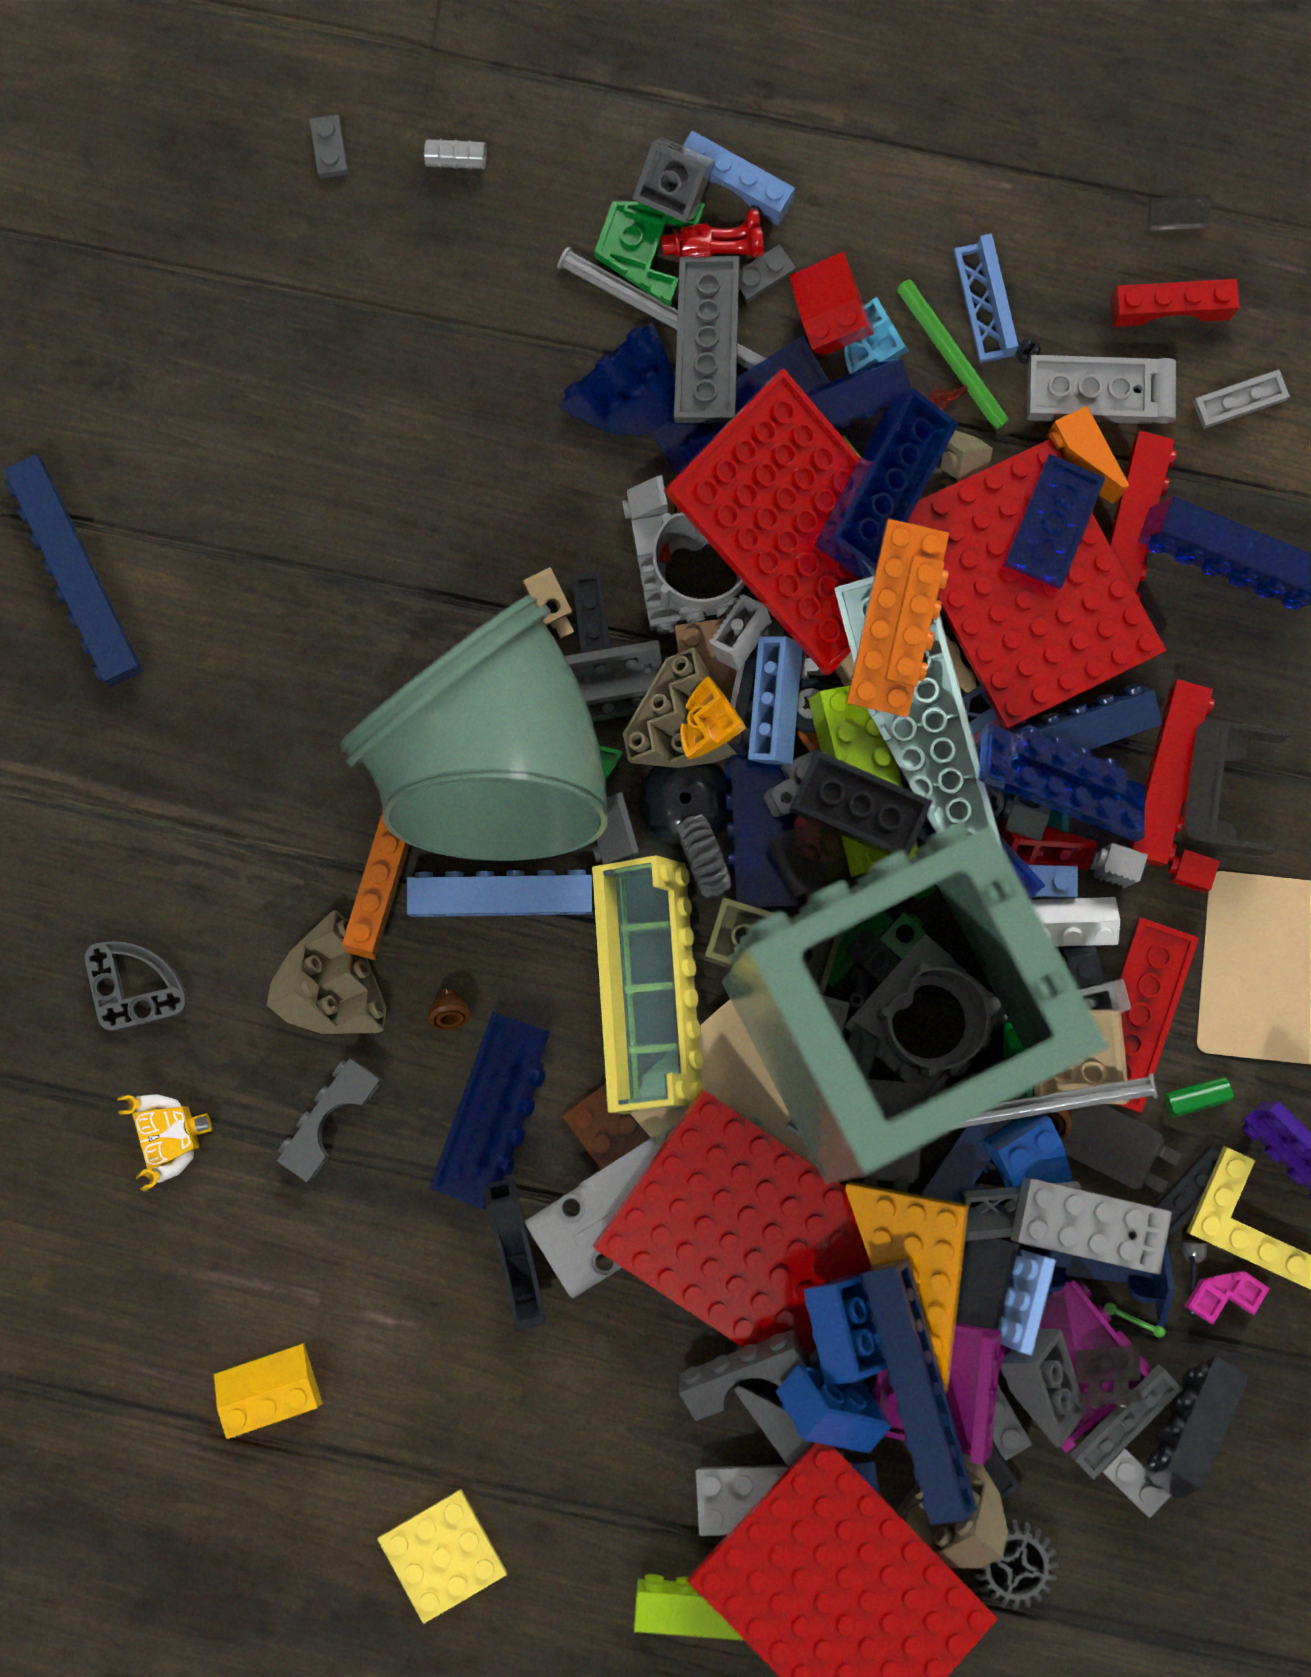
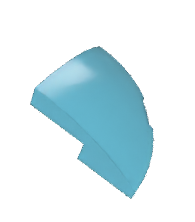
M877 297L865 305L875 334L845 347V360L851 376L860 375L879 368L909 352Z

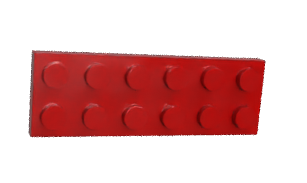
M1141 917L1137 920L1118 980H1124L1131 1004V1009L1121 1013L1128 1080L1150 1077L1149 1073L1155 1074L1199 940L1196 936ZM1147 1097L1130 1099L1127 1104L1116 1105L1142 1113Z

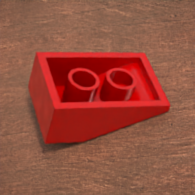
M844 251L790 275L804 329L812 350L820 358L875 334Z

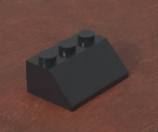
M999 1238L965 1241L956 1322L998 1330L1019 1244Z

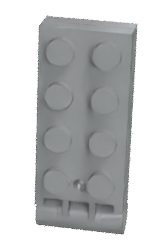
M1031 355L1027 362L1026 420L1056 421L1088 406L1095 421L1099 423L1151 424L1154 422L1166 424L1176 421V360L1170 358L1146 359Z
M1023 1178L1010 1240L1160 1275L1172 1212L1043 1181Z
M788 1465L698 1468L696 1470L699 1536L728 1535L789 1468Z

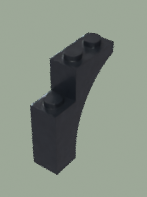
M510 1178L483 1185L485 1205L502 1264L515 1329L520 1331L545 1325L547 1320L541 1280L533 1256L530 1232L525 1223L526 1218L515 1180Z

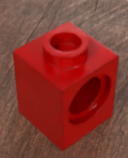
M1184 849L1177 856L1174 855L1173 860L1169 863L1168 872L1171 873L1169 882L1202 893L1208 892L1212 889L1220 861Z

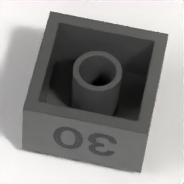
M661 137L651 144L632 199L687 223L696 216L716 161Z

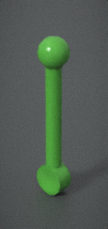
M1108 1302L1103 1307L1109 1315L1115 1314L1153 1332L1157 1338H1162L1165 1335L1164 1327L1153 1326L1117 1309L1113 1303Z

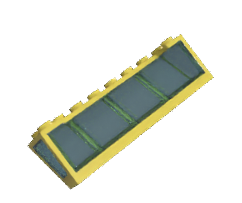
M656 855L593 866L608 1113L629 1114L688 1109L702 1088L705 1090L701 1078V1067L703 1065V1057L699 1051L701 1028L697 1020L696 1010L698 1005V994L694 983L696 964L692 956L694 935L690 928L692 906L688 898L687 884L689 883V872L686 864Z

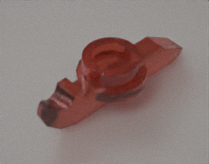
M964 386L948 392L945 389L936 388L931 391L927 399L916 403L911 409L915 411L932 407L935 410H943L949 405L950 400L967 393L968 388Z

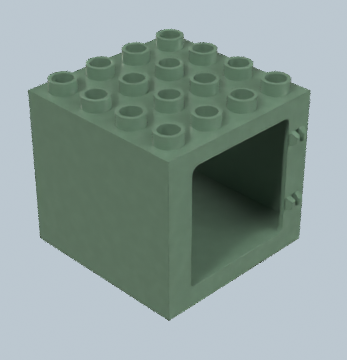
M958 822L927 839L928 844L915 851L916 856L908 860L905 852L901 851L873 865L868 869L869 873L857 880L858 885L850 890L845 882L841 881L816 893L808 899L809 904L799 909L800 914L791 919V924L784 911L756 923L747 929L749 934L740 939L742 943L734 948L735 952L728 956L732 968L722 980V984L825 1184L865 1175L1109 1047L991 826L970 835L964 822ZM936 883L1023 1048L884 1119L812 982L801 956L807 947Z

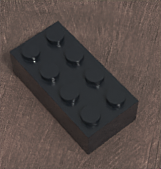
M816 750L788 812L888 856L904 851L907 858H909L933 801Z
M1217 1356L1205 1362H1200L1194 1368H1189L1181 1381V1384L1184 1385L1181 1394L1177 1395L1170 1405L1169 1412L1172 1413L1170 1420L1161 1427L1157 1439L1160 1443L1156 1451L1151 1452L1145 1463V1468L1148 1470L1144 1480L1176 1499L1201 1490L1244 1391L1249 1375Z

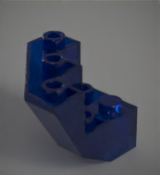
M650 323L642 329L640 326L632 329L626 335V340L610 355L608 353L603 355L594 364L596 367L579 382L575 381L563 391L565 397L558 405L561 410L611 435H646L668 422L674 412L675 376L655 326Z

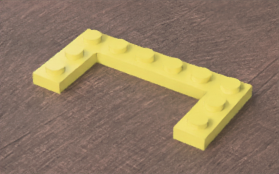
M1223 1147L1186 1232L1311 1290L1310 1254L1231 1218L1255 1160L1232 1149Z

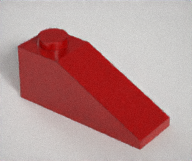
M1004 818L1001 819L998 827L1003 851L1012 865L1078 866V869L1088 870L1097 847V843L1093 840L1046 826L1041 841L1006 831V819Z

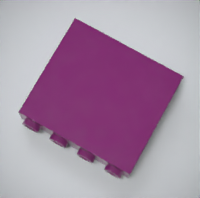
M1070 1278L1067 1279L1063 1290L1049 1293L1045 1312L1042 1313L1039 1328L1061 1329L1087 1410L1063 1446L1060 1447L1065 1453L1076 1446L1073 1441L1118 1406L1152 1371L1151 1367L1140 1355L1135 1358L1128 1349L1132 1346L1128 1338L1120 1330L1116 1333L1108 1324L1112 1319L1101 1305L1096 1308L1089 1300L1092 1293L1081 1280L1076 1283ZM1002 1344L999 1364V1371L1001 1373V1362L1011 1350V1348L1006 1347Z
M956 1322L949 1389L946 1397L961 1452L971 1455V1463L983 1465L992 1452L1002 1331ZM888 1369L878 1372V1378L873 1384L872 1395L892 1425L884 1436L905 1441L906 1433L903 1422L897 1414L896 1396L894 1389L888 1381Z

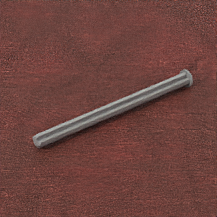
M567 247L558 262V269H567L677 330V309L666 306L648 293L571 252L572 248ZM737 343V364L761 377H765L771 368V361Z
M1149 1073L1150 1077L1005 1101L953 1129L1147 1096H1154L1155 1099L1158 1098L1154 1075Z

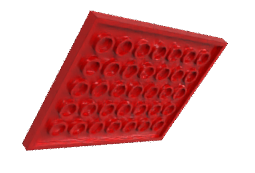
M783 368L752 397L663 491L825 675H828L851 652L834 588L874 576L886 521L888 519L893 520L891 517L893 512L902 509V507Z
M1052 439L893 512L891 516L896 521L949 533L943 562H945L943 570L948 571V579L945 588H939L936 600L941 601V611L1005 731L1167 651Z
M703 1088L592 1245L595 1250L741 1347L762 1342L777 1333H785L793 1329L808 1356L816 1348V1342L813 1338L809 1311L805 1304L804 1289L837 1277L863 1273L872 1266L846 1193V1187L837 1181L825 1184L816 1166Z
M812 1442L686 1579L698 1594L779 1677H948L998 1619L832 1445Z

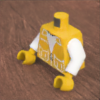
M158 1094L137 1096L136 1098L126 1095L117 1099V1101L126 1100L129 1103L127 1111H118L120 1115L133 1114L147 1169L140 1172L136 1179L146 1176L150 1181L149 1185L141 1188L143 1191L149 1190L156 1182L160 1183L179 1175L193 1160L194 1151L199 1149L197 1135L212 1131L211 1120L207 1113L191 1117L189 1107H181L176 1099Z

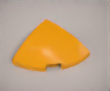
M710 676L701 681L687 701L685 707L690 711L687 715V725L681 724V742L687 758L691 760L718 748L746 729L745 724Z

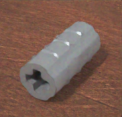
M426 139L424 149L426 167H439L440 169L442 167L454 169L468 168L471 170L485 169L486 142Z

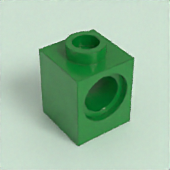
M903 912L882 934L879 940L884 942L902 960L927 933L923 929L925 924L915 914L910 913L908 916ZM904 926L910 930L911 939L908 943H902L897 939L896 930L898 927Z

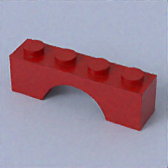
M1237 279L1121 285L1116 287L1110 298L1113 327L1143 325L1157 318L1174 315L1194 316L1199 318L1201 322L1231 320L1239 309Z

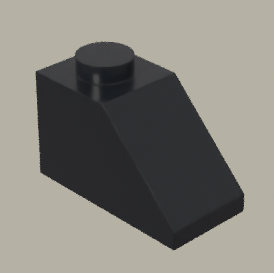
M1095 945L1058 946L1060 957L1078 989L1105 982Z

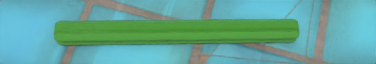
M909 279L898 286L897 292L994 429L997 430L1003 427L1008 422L1007 415L919 290Z

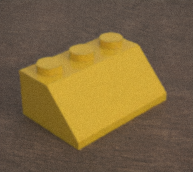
M304 1343L214 1374L217 1410L226 1439L311 1411L323 1404Z

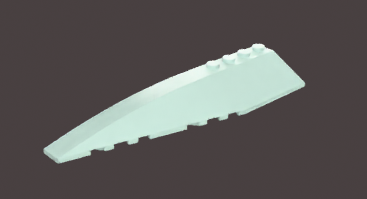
M874 576L834 588L854 664ZM939 614L937 620L932 619L929 631L935 633L931 650H925L922 661L928 663L924 681L918 680V684L915 686L909 716L902 717L871 709L867 710L906 777L912 791L933 801L927 818L936 833L961 821L964 822L970 835L991 826L1002 847Z

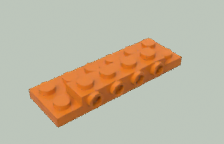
M892 519L886 521L846 704L902 717L909 716L915 686H917L918 680L924 681L928 663L922 661L925 650L930 651L934 641L935 633L929 631L932 619H938L941 610V601L936 600L939 588H945L948 579V571L943 570L945 563L943 559L949 537L948 532Z

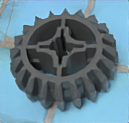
M702 815L684 819L685 821L678 823L677 833L698 888L706 898L723 894L724 891L730 889L731 880L707 819Z
M1011 1519L1006 1541L1017 1539V1541H1013L1011 1548L1004 1552L1002 1558L994 1561L1004 1569L1003 1586L993 1580L990 1564L980 1568V1570L973 1574L975 1580H983L979 1585L982 1592L990 1590L988 1593L989 1600L994 1601L999 1597V1604L1002 1607H1006L1009 1599H1011L1014 1609L1019 1608L1020 1600H1023L1027 1608L1031 1607L1030 1597L1034 1596L1038 1602L1042 1601L1043 1598L1039 1591L1043 1589L1045 1592H1051V1588L1046 1583V1580L1056 1581L1057 1576L1049 1571V1569L1058 1568V1562L1050 1559L1057 1554L1056 1550L1050 1547L1046 1548L1051 1540L1048 1536L1040 1538L1042 1530L1039 1527H1035L1030 1532V1523L1027 1521L1022 1523L1019 1530L1017 1520ZM1027 1541L1037 1549L1039 1567L1026 1560L1027 1550L1025 1546ZM1017 1557L1024 1566H1020L1018 1569L1015 1567L1016 1570H1012L1006 1562H1009L1011 1559L1014 1561V1558ZM1022 1577H1033L1032 1581L1027 1585L1013 1588V1586H1017L1018 1581Z

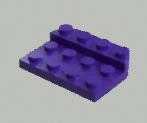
M1279 1101L1260 1102L1244 1119L1245 1124L1241 1127V1130L1251 1140L1256 1141L1258 1139L1266 1147L1263 1150L1264 1153L1277 1164L1281 1162L1288 1169L1286 1174L1293 1182L1299 1186L1303 1184L1311 1191V1132Z

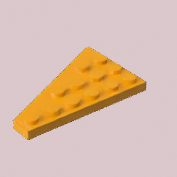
M849 1182L846 1184V1193L871 1265L909 1259L945 1393H947L949 1389L969 1205Z

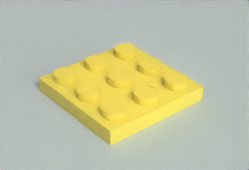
M462 1489L378 1537L381 1547L423 1624L507 1575V1571Z

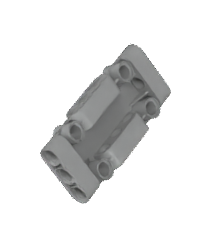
M676 1125L657 1137L654 1136L580 1183L571 1192L525 1220L530 1233L571 1298L574 1299L622 1268L615 1262L611 1269L600 1268L597 1263V1257L601 1253L595 1250L592 1245ZM567 1199H575L579 1202L580 1212L578 1215L570 1216L565 1212L564 1204Z

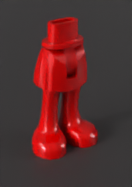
M750 208L746 213L744 223L734 228L710 227L708 223L681 228L679 233L675 229L674 234L661 236L664 256L677 254V258L712 257L714 254H741L750 257L764 256L763 234L760 227L758 208Z

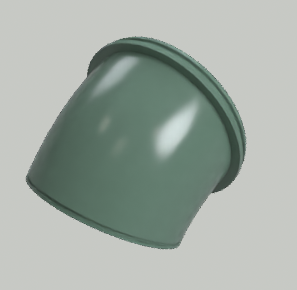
M531 595L522 598L479 628L393 695L341 741V751L347 752L350 756L346 760L350 768L363 762L368 769L381 798L383 822L386 828L402 841L420 849L446 856L474 860L513 861L545 858L568 853L592 843L605 831L608 821L606 785L600 748L590 712L576 677L560 647L542 621L551 611L546 605L539 607L536 603L537 598Z

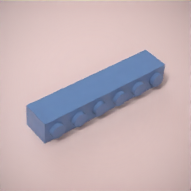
M554 870L537 871V876H525V871H507L506 876H494L493 871L476 872V877H464V872L457 871L445 872V877H433V872H416L415 878H407V915L410 917L593 914L592 875H586V870H568V875H555Z

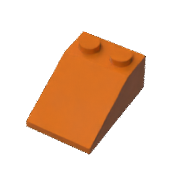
M1088 406L1054 421L1045 441L1052 439L1071 474L1111 504L1118 502L1129 487V484Z

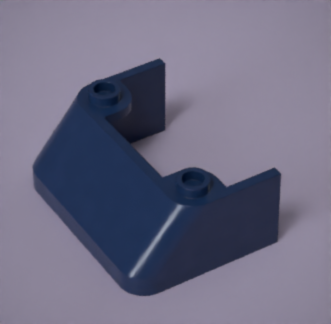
M1167 1242L1160 1275L1037 1247L1038 1255L1056 1260L1042 1313L1045 1312L1049 1292L1063 1290L1066 1286L1067 1276L1127 1283L1130 1295L1136 1300L1144 1303H1155L1158 1326L1165 1327L1175 1292Z

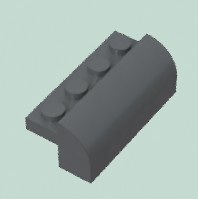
M658 640L564 656L576 677L592 722L634 715L662 666Z

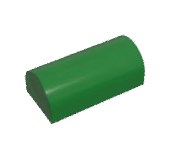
M1221 1077L1164 1093V1103L1168 1116L1175 1118L1228 1103L1233 1099L1234 1095L1227 1078Z

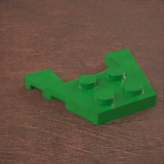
M612 201L594 251V257L666 306H671L679 278L651 270L661 242V236L667 223L682 228L699 224L704 212L705 203L700 202L696 216L687 223H684L638 201Z

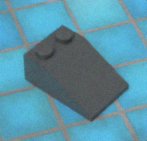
M1038 1328L1032 1355L1011 1349L1001 1362L1002 1373L1006 1377L1011 1393L1055 1447H1062L1087 1410L1061 1329Z
M743 1381L737 1382L733 1385L734 1391L788 1467H790L812 1442H807L796 1432L797 1427L790 1415L782 1408V1402Z

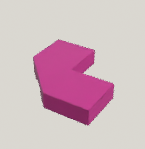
M1239 1270L1200 1279L1184 1307L1209 1324L1215 1323L1228 1299L1249 1314L1255 1315L1270 1288L1247 1272Z

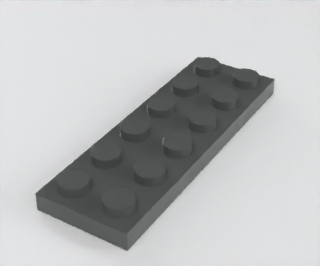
M739 256L680 257L674 404L675 423H728L735 416Z

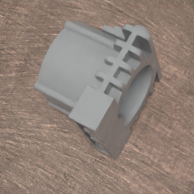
M682 512L673 515L664 513L659 516L631 520L650 631H657V634H667L675 631V625L727 618L726 615L730 614L729 610L733 609V605L737 604L736 600H740V595L743 594L761 603L738 575L735 586L718 597L696 599L678 593L666 583L665 570L667 564L658 562L659 555L667 542L669 543L670 554L672 555L680 549L699 552L710 543Z
M925 934L885 980L870 994L864 1004L844 1024L843 1029L851 1034L854 1023H857L874 1034L881 1041L876 1057L925 1099L948 1087L945 1082L949 1077L954 1075L956 1077L958 1075L961 1076L972 1064L970 1059L978 1052L981 1053L992 1041L993 1038L989 1036L994 1029H999L1008 1017L998 998L981 985L977 979L966 972L967 970L958 965L951 955ZM924 985L937 986L950 992L960 1003L965 1017L964 1033L958 1045L948 1054L933 1059L920 1058L906 1051L896 1039L892 1026L895 1013L908 1008L913 1001L915 990Z

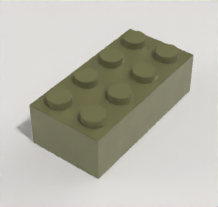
M723 897L704 961L731 969L732 965L728 956L735 952L734 948L742 943L740 939L749 934L747 929L775 913ZM835 933L807 947L802 952V962L820 995H823L842 934ZM820 969L823 970L821 977L818 975Z

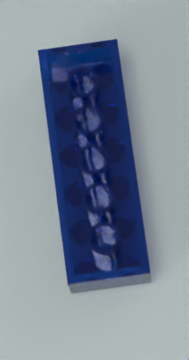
M913 387L895 395L814 545L861 580L874 576L886 521L892 519L907 523L959 423Z
M1171 496L1149 508L1138 542L1147 545L1146 548L1154 553L1172 555L1174 560L1181 564H1194L1201 567V571L1207 575L1223 576L1229 579L1228 582L1234 586L1252 588L1256 590L1255 594L1258 596L1281 600L1282 605L1287 608L1297 610L1311 605V553L1175 496Z

